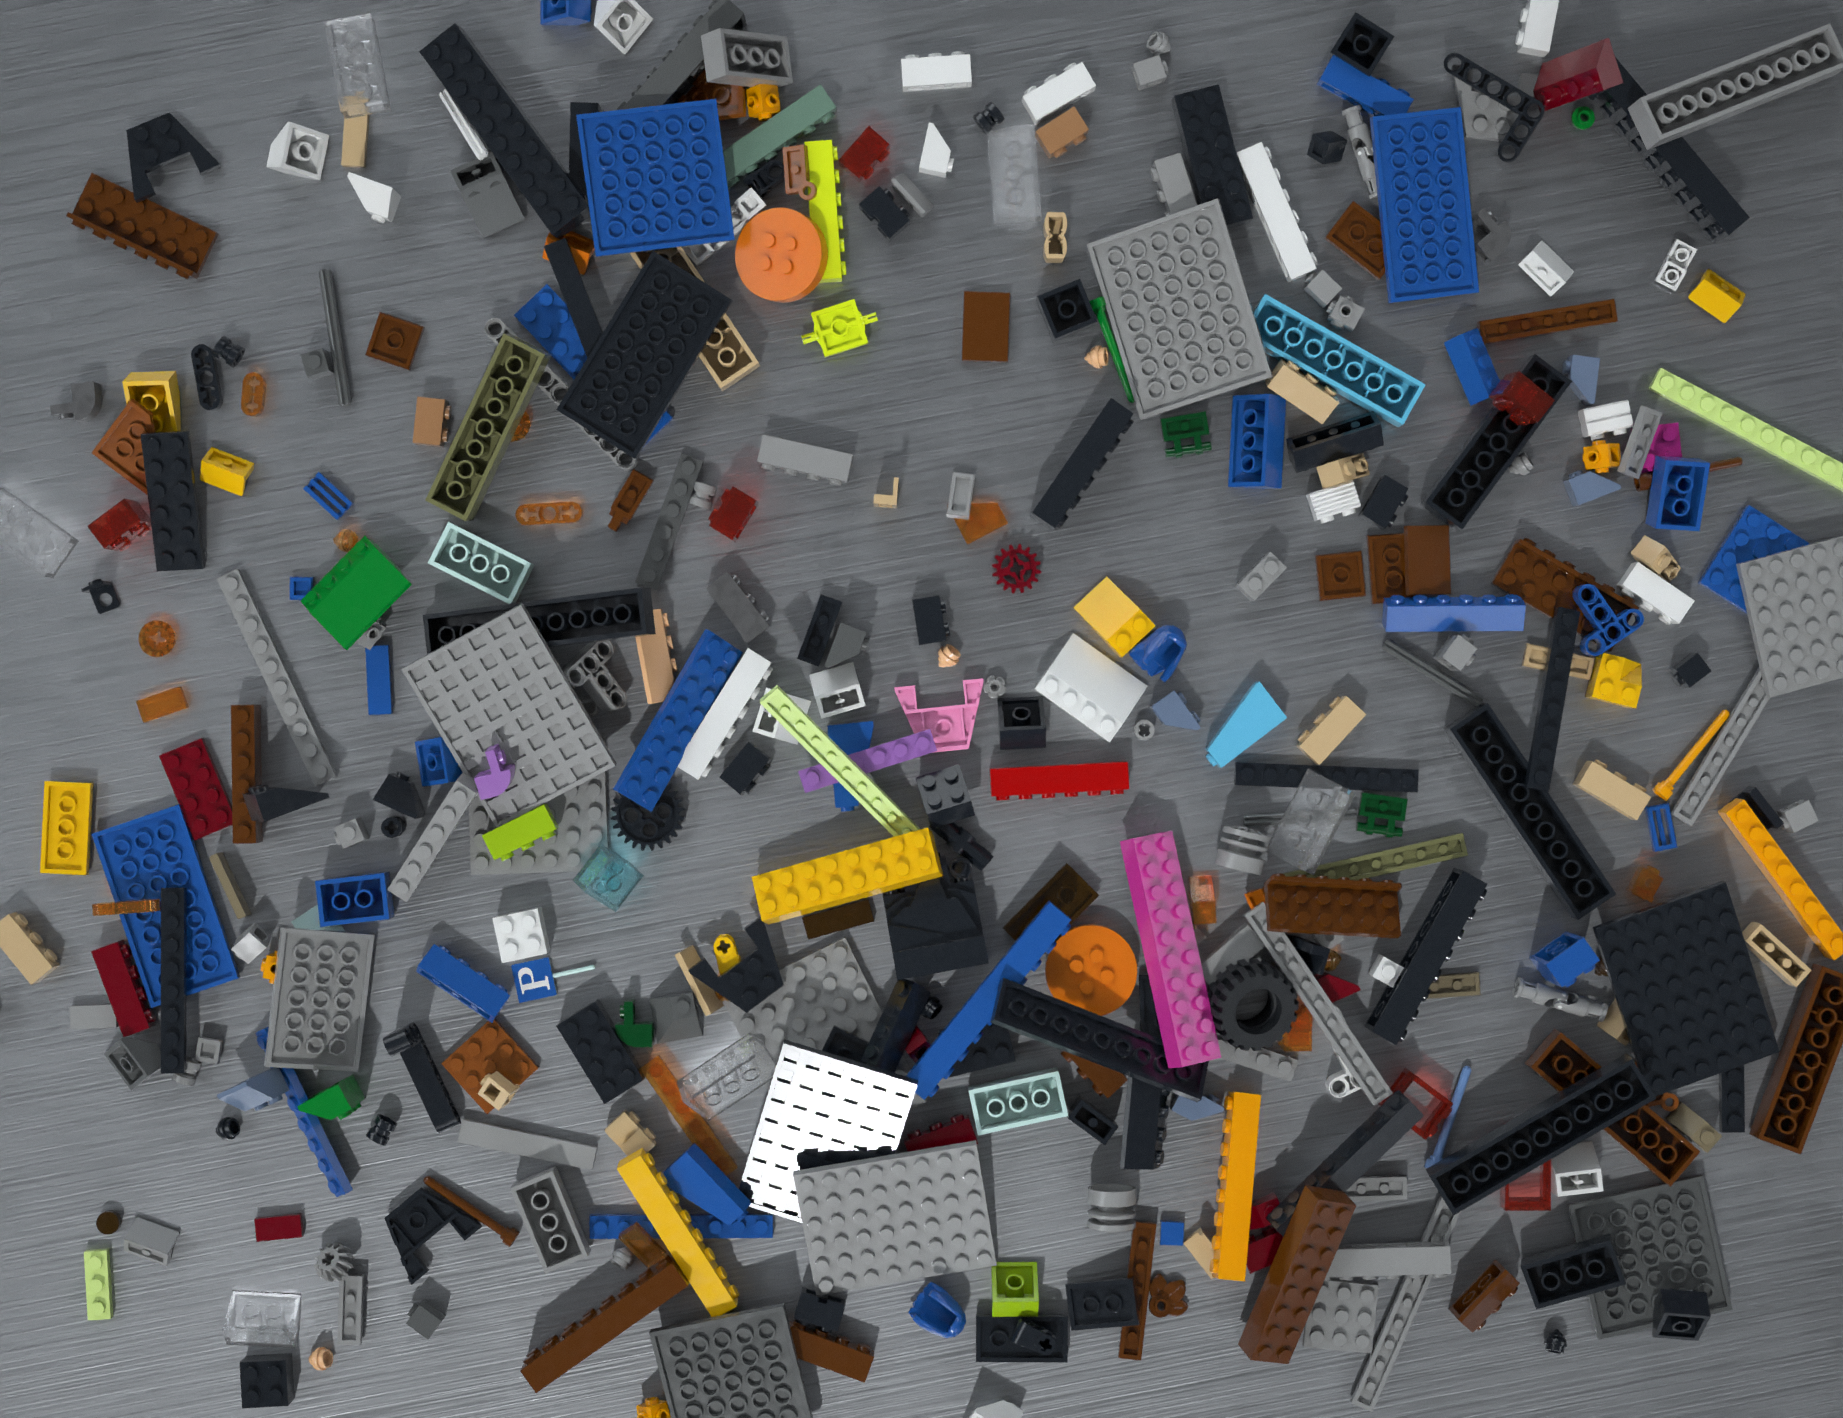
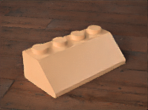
M663 609L653 610L656 634L635 637L648 704L662 703L676 681L674 672L678 671L676 658H671L670 649H674L672 636H667L666 627L670 626L667 613H663Z

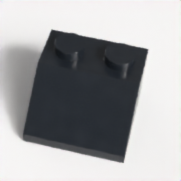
M1355 12L1330 53L1370 77L1395 36Z
M1043 696L997 698L1000 750L1046 748Z
M1660 1289L1654 1303L1652 1336L1655 1338L1698 1341L1711 1317L1707 1293L1697 1292L1696 1290Z

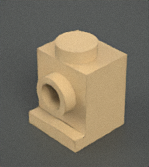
M496 1071L492 1075L488 1073L480 1083L482 1088L478 1094L499 1111L511 1102L520 1086L518 1084L514 1085Z

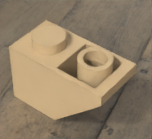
M1364 453L1316 467L1323 489L1370 475Z
M1646 535L1631 552L1637 562L1668 583L1677 576L1681 569L1666 546Z

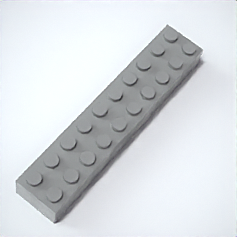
M1827 24L1643 96L1627 109L1646 149L1649 150L1835 76L1843 70V49L1831 24Z

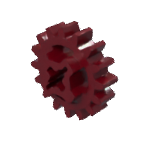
M1012 544L1009 545V551L1002 548L1000 550L1002 556L996 555L994 557L998 564H992V567L997 569V572H994L992 577H999L996 584L1003 583V591L1009 587L1012 594L1015 593L1016 589L1024 593L1025 586L1028 589H1032L1031 581L1035 583L1039 581L1035 574H1041V571L1036 569V566L1040 565L1041 562L1034 561L1037 554L1030 555V547H1027L1024 551L1021 544H1018L1017 549H1014ZM1017 554L1025 556L1029 561L1023 562L1018 559ZM1009 556L1010 562L1008 566L1001 568L1003 560ZM1014 560L1018 566L1023 568L1019 571V579L1015 572L1010 571ZM1032 569L1029 579L1024 582L1023 575L1026 571ZM1010 576L1015 580L1016 584L1009 583L1004 577Z

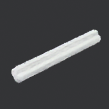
M445 88L444 91L439 93L441 100L475 156L479 160H483L488 156L487 149L466 115Z

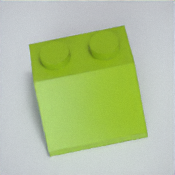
M996 1262V1266H991L992 1317L1038 1316L1037 1262Z

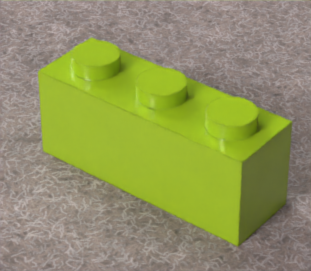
M544 804L482 835L493 859L500 858L503 862L515 856L513 851L519 848L525 851L535 846L534 840L542 837L543 841L555 836L554 830L558 829L559 826L548 804Z

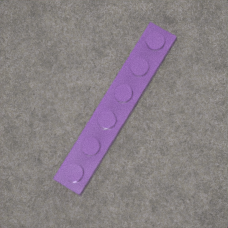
M928 729L849 754L848 756L865 773H870L935 752L937 749L931 730ZM821 764L798 771L805 793L839 782Z

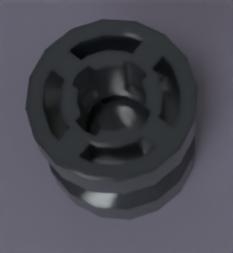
M992 102L985 106V110L977 112L973 116L975 123L985 134L991 132L995 124H1000L1005 120L1000 110Z
M223 336L216 343L212 355L218 359L226 360V364L234 368L243 358L245 348L238 344H232L229 338Z
M377 1114L374 1119L375 1125L369 1128L366 1136L373 1142L386 1146L390 1139L389 1132H394L397 1123L387 1116Z

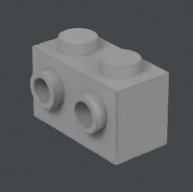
M1464 634L1461 636L1452 635L1448 636L1433 658L1450 671H1461L1465 665L1469 666L1475 659L1476 655L1474 652L1477 648L1472 645L1474 641Z

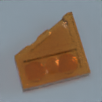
M972 503L969 520L953 518L967 545L1008 524L998 503Z

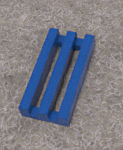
M320 472L303 488L336 520H339L354 504ZM320 480L346 503L344 507L318 484ZM315 487L318 491H320L332 504H334L340 510V512L337 513L336 511H334L321 497H319L312 490V488Z
M1669 803L1646 806L1644 809L1653 852L1678 848ZM1660 809L1664 811L1670 844L1666 843ZM1652 811L1655 812L1661 846H1659Z

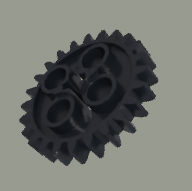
M671 783L666 786L651 812L654 817L665 824L664 827H661L651 817L645 819L643 817L645 813L631 803L632 800L619 793L620 799H613L618 806L611 807L610 810L615 811L616 815L610 818L611 820H617L618 823L613 826V829H621L617 836L625 835V844L632 840V848H635L639 843L641 844L642 851L645 850L646 845H649L651 851H653L656 843L660 848H663V840L670 844L672 841L669 836H678L675 829L683 828L678 821L685 820V817L679 815V812L684 811L685 808L678 805L683 801V798H675L679 791L676 790L671 793ZM661 805H666L670 809V815L667 818L661 817L658 813ZM629 809L635 810L638 814L635 822L629 821L626 817ZM647 823H651L656 827V833L653 836L647 835L644 831Z

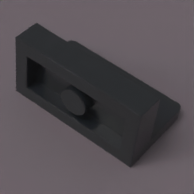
M1748 786L1731 800L1733 801L1735 798L1744 799L1766 830L1770 828L1777 829L1784 824L1756 787Z
M1286 934L1309 970L1322 975L1330 948L1302 937Z

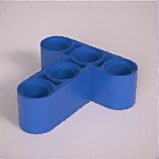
M1582 584L1574 589L1573 599L1594 629L1580 641V650L1583 654L1598 656L1643 625L1644 616L1640 610L1625 609L1615 615L1594 585ZM1584 588L1590 592V597L1587 601L1581 597V592ZM1597 607L1603 611V616L1600 620L1594 615ZM1629 613H1632L1635 617L1633 625H1629L1626 621ZM1610 626H1613L1616 630V635L1612 639L1607 634ZM1592 639L1597 643V648L1593 652L1588 648V643Z

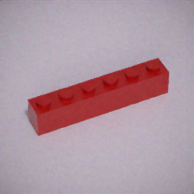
M1127 761L989 768L991 797L996 796V801L1010 800L1009 796L1019 795V799H1033L1032 794H1042V798H1055V793H1064L1065 797H1076L1078 792H1087V796L1101 795V791L1110 790V794L1114 795L1124 794V790L1129 789Z

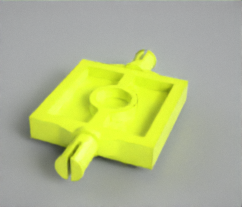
M855 299L812 312L814 332L801 335L804 345L817 340L826 358L867 345L865 325L878 321V318L876 317V312L862 316L857 309Z

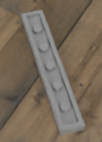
M464 1118L461 1122L457 1141L589 1170L593 1169L598 1147Z

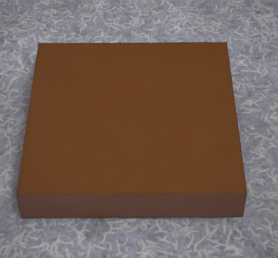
M380 312L365 355L410 371L425 327Z
M1361 551L1315 555L1319 601L1366 596Z

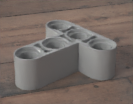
M610 640L587 644L562 668L572 688L582 685L597 706L604 712L621 709L627 703L625 692L604 665L614 652V647Z

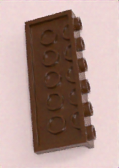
M91 173L73 213L68 212L66 215L73 220L72 225L82 230H85L87 226L93 229V235L103 240L106 237L114 239V245L124 250L127 247L135 249V255L147 260L148 256L156 259L154 264L168 270L169 266L177 269L175 274L187 280L190 276L198 279L219 235L217 232L148 199L137 203L133 192L94 173Z
M1528 538L1515 540L1490 583L1508 594L1518 595L1525 604L1551 619L1554 618L1556 607L1580 611L1577 634L1585 637L1594 629L1573 599V591L1577 586L1582 584L1594 585L1615 615L1625 609L1638 610L1640 608L1634 604V599L1626 595L1619 596L1614 593L1615 589L1605 583L1600 585L1595 582L1596 578L1589 573H1579L1575 570V565L1568 561L1560 562L1555 559L1556 555L1546 549L1541 551L1535 547L1536 543ZM1586 588L1581 592V597L1585 601L1590 597V592ZM1599 607L1594 611V615L1598 620L1603 616V611ZM1629 613V614L1627 615V617H1626L1627 623H1628V621L1630 620V618H1631V616H1632V613ZM1610 626L1607 630V634L1611 639L1616 635V630L1613 626ZM1594 639L1590 640L1591 642L1597 645ZM1614 646L1609 648L1607 651L1611 652Z
M1283 873L1273 874L1264 882L1267 931L1399 938L1401 936L1397 892L1402 888V884L1394 883L1393 880L1373 882L1369 878L1356 881L1348 877L1329 879L1328 876L1307 878V875L1289 877Z

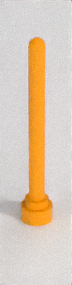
M1728 710L1720 712L1669 777L1655 785L1652 791L1665 801L1673 794L1672 790L1674 789L1673 785L1729 718L1730 712Z

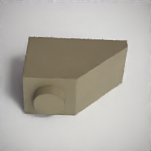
M1681 1101L1678 1107L1665 1118L1695 1146L1706 1153L1722 1137L1710 1124Z

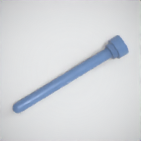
M1469 1066L1462 1068L1434 1153L1430 1155V1158L1426 1159L1425 1168H1429L1443 1160L1442 1156L1471 1074Z

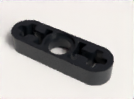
M199 344L191 351L199 402L204 409L217 411L223 404L216 359L212 355L213 350L209 346ZM203 349L204 352L208 353V356H205V364H211V367L199 369V366H204L203 360L198 358ZM207 371L211 372L213 375L212 382L203 384L201 381L202 374ZM215 387V390H210L211 396L216 398L213 406L206 403V400L209 399V392L203 391V388L211 389Z

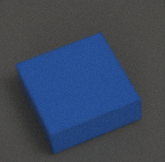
M290 577L289 600H302L314 588L315 577Z
M1160 1220V1245L1183 1246L1184 1222Z

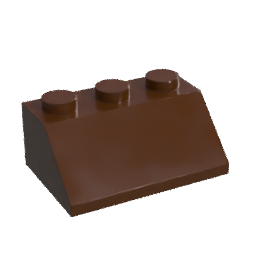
M1494 1260L1448 1309L1473 1333L1485 1325L1488 1316L1491 1313H1496L1502 1307V1302L1507 1297H1511L1516 1293L1520 1282L1497 1260Z

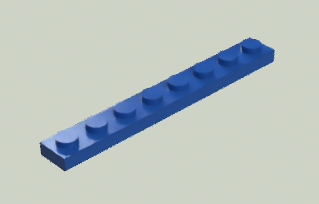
M269 1026L256 1032L257 1043L264 1050L265 1054ZM279 1068L289 1087V1091L285 1092L288 1106L294 1111L298 1119V1126L308 1139V1147L316 1155L318 1167L325 1174L330 1191L336 1197L349 1193L353 1188L318 1117L301 1112L297 1108L308 1097L294 1068Z
M748 1213L740 1222L735 1220L730 1225H727L712 1214H689L694 1229L698 1228L703 1238H773V1214ZM590 1214L589 1239H661L646 1214Z

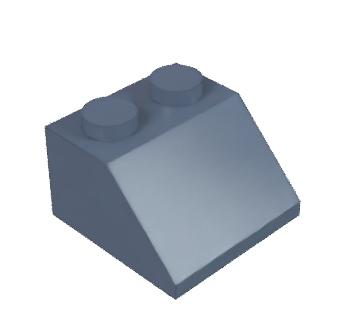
M273 1067L217 1094V1097L243 1111L252 1108L258 1111L268 1106L267 1101L271 1105L282 1100V1094L289 1091V1087L280 1069Z

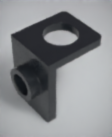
M97 579L89 582V586L81 589L83 593L91 594L99 614L120 607V602L112 582ZM104 593H108L112 597V603L107 607L102 606L99 601L100 596Z

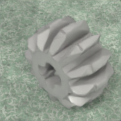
M335 1242L334 1244L327 1243L325 1249L319 1248L320 1255L314 1257L318 1262L313 1267L317 1270L316 1274L320 1278L333 1283L334 1280L341 1282L343 1275L349 1276L347 1271L349 1268H354L350 1262L355 1258L350 1254L351 1250L347 1246Z

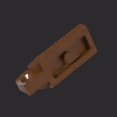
M633 469L611 506L609 515L613 516L608 524V528L617 532L622 522L626 525L628 524L654 483V480Z

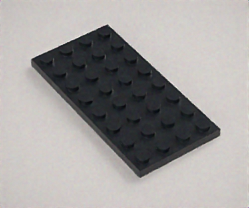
M652 251L556 410L634 459H637L733 300Z

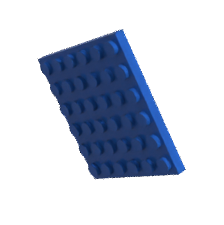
M716 99L576 115L596 257L735 240Z

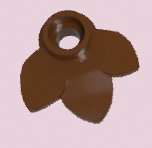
M1157 1274L1149 1287L1152 1297L1149 1301V1311L1151 1314L1158 1318L1165 1317L1168 1314L1171 1316L1182 1315L1189 1307L1185 1301L1181 1300L1186 1291L1185 1282L1183 1280H1175L1167 1284L1165 1278L1161 1274ZM1160 1301L1164 1304L1162 1310H1159L1157 1307Z

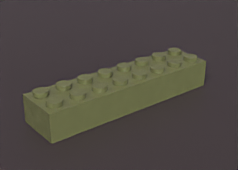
M503 333L425 501L464 521L474 520L551 354L512 334Z

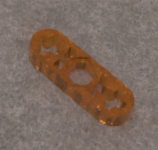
M575 502L523 504L517 508L515 516L520 524L526 526L577 523L583 517V509ZM563 506L562 511H569L570 507L574 506V509L578 510V514L574 515V519H571L570 515H562L563 520H559L560 510L558 507ZM540 507L538 511L540 521H536V516L529 517L528 521H525V518L520 516L521 513L525 512V509H528V512L537 513L536 508ZM548 507H552L556 511V516L552 520H546L543 516V511Z
M160 899L92 904L93 916L160 911Z

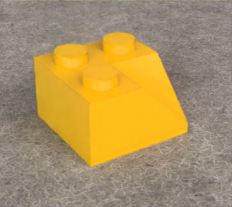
M1608 653L1595 656L1585 697L1625 708H1637L1642 688L1641 664Z

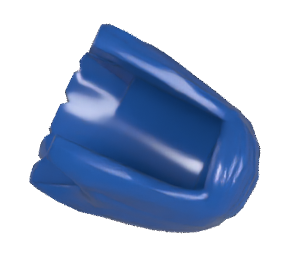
M1164 625L1147 635L1128 653L1142 670L1147 671L1149 676L1152 677L1164 672L1160 679L1166 682L1176 670L1186 650L1187 641L1181 629L1174 625Z
M933 1282L923 1288V1292L917 1295V1299L912 1303L913 1307L908 1312L920 1328L944 1338L957 1336L966 1324V1316L959 1303L945 1289Z

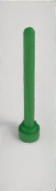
M1101 296L1089 302L1094 314L1097 316L1127 399L1130 403H1134V397L1120 351L1105 314L1106 302L1104 296Z

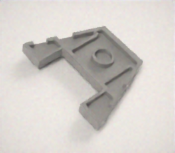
M1453 64L1451 70H1457L1461 65ZM1471 70L1468 74V80L1471 82L1473 78V70ZM1521 73L1519 75L1518 89L1533 97V90L1538 75ZM1454 77L1455 92L1458 96L1462 112L1464 137L1502 142L1518 114L1481 92L1471 91L1469 85ZM1518 93L1517 97L1508 96V104L1512 106L1518 105L1521 101V96Z

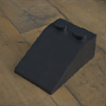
M268 784L252 786L248 788V793L243 794L251 820L266 822L330 798L328 793L269 787Z

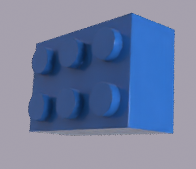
M1655 456L1645 524L1655 529L1700 531L1710 463L1698 458Z
M390 871L326 878L315 881L320 927L386 920L395 917L392 893L387 890L391 884Z
M1567 931L1529 957L1546 981L1560 987L1571 986L1577 981V976L1583 972L1586 974L1596 967L1595 963L1600 961L1584 937Z

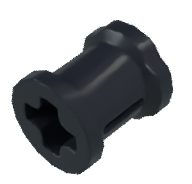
M397 816L386 818L381 824V831L388 838L401 836L406 830L405 821ZM394 823V825H398V829L393 831V829H389V825Z

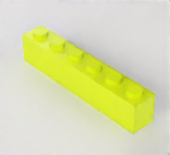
M832 140L806 141L804 144L807 146L809 178L810 182L814 183L817 187L816 197L809 201L810 218L821 229L828 249L826 270L819 283L842 282V275H846V262L841 261L840 252H845L844 238H839V229H843L842 215L837 213V206H841V193L836 192L835 183H840L839 169H834V161L838 160L837 146H833ZM808 187V195H809V194L811 193V188H810V187Z

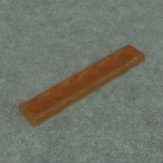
M657 1055L640 1067L646 1079L692 1144L696 1143L726 1176L737 1169L738 1165L661 1056Z

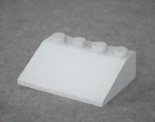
M1073 633L1034 687V690L1101 738L1110 742L1148 686Z

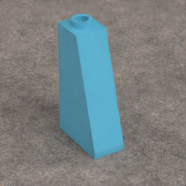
M1260 681L1252 684L1205 748L1208 753L1205 757L1213 767L1217 765L1219 768H1222L1287 718Z

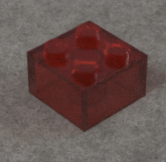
M1520 371L1506 374L1488 396L1493 400L1492 404L1501 411L1506 410L1511 414V420L1518 425L1538 423L1555 401Z
M732 486L731 490H725L720 499L722 505L719 510L715 508L712 511L708 520L711 522L709 526L713 530L736 543L759 503L754 498Z
M124 498L87 527L104 549L124 551L132 545L131 541L137 536L140 538L150 532L151 519L139 502Z

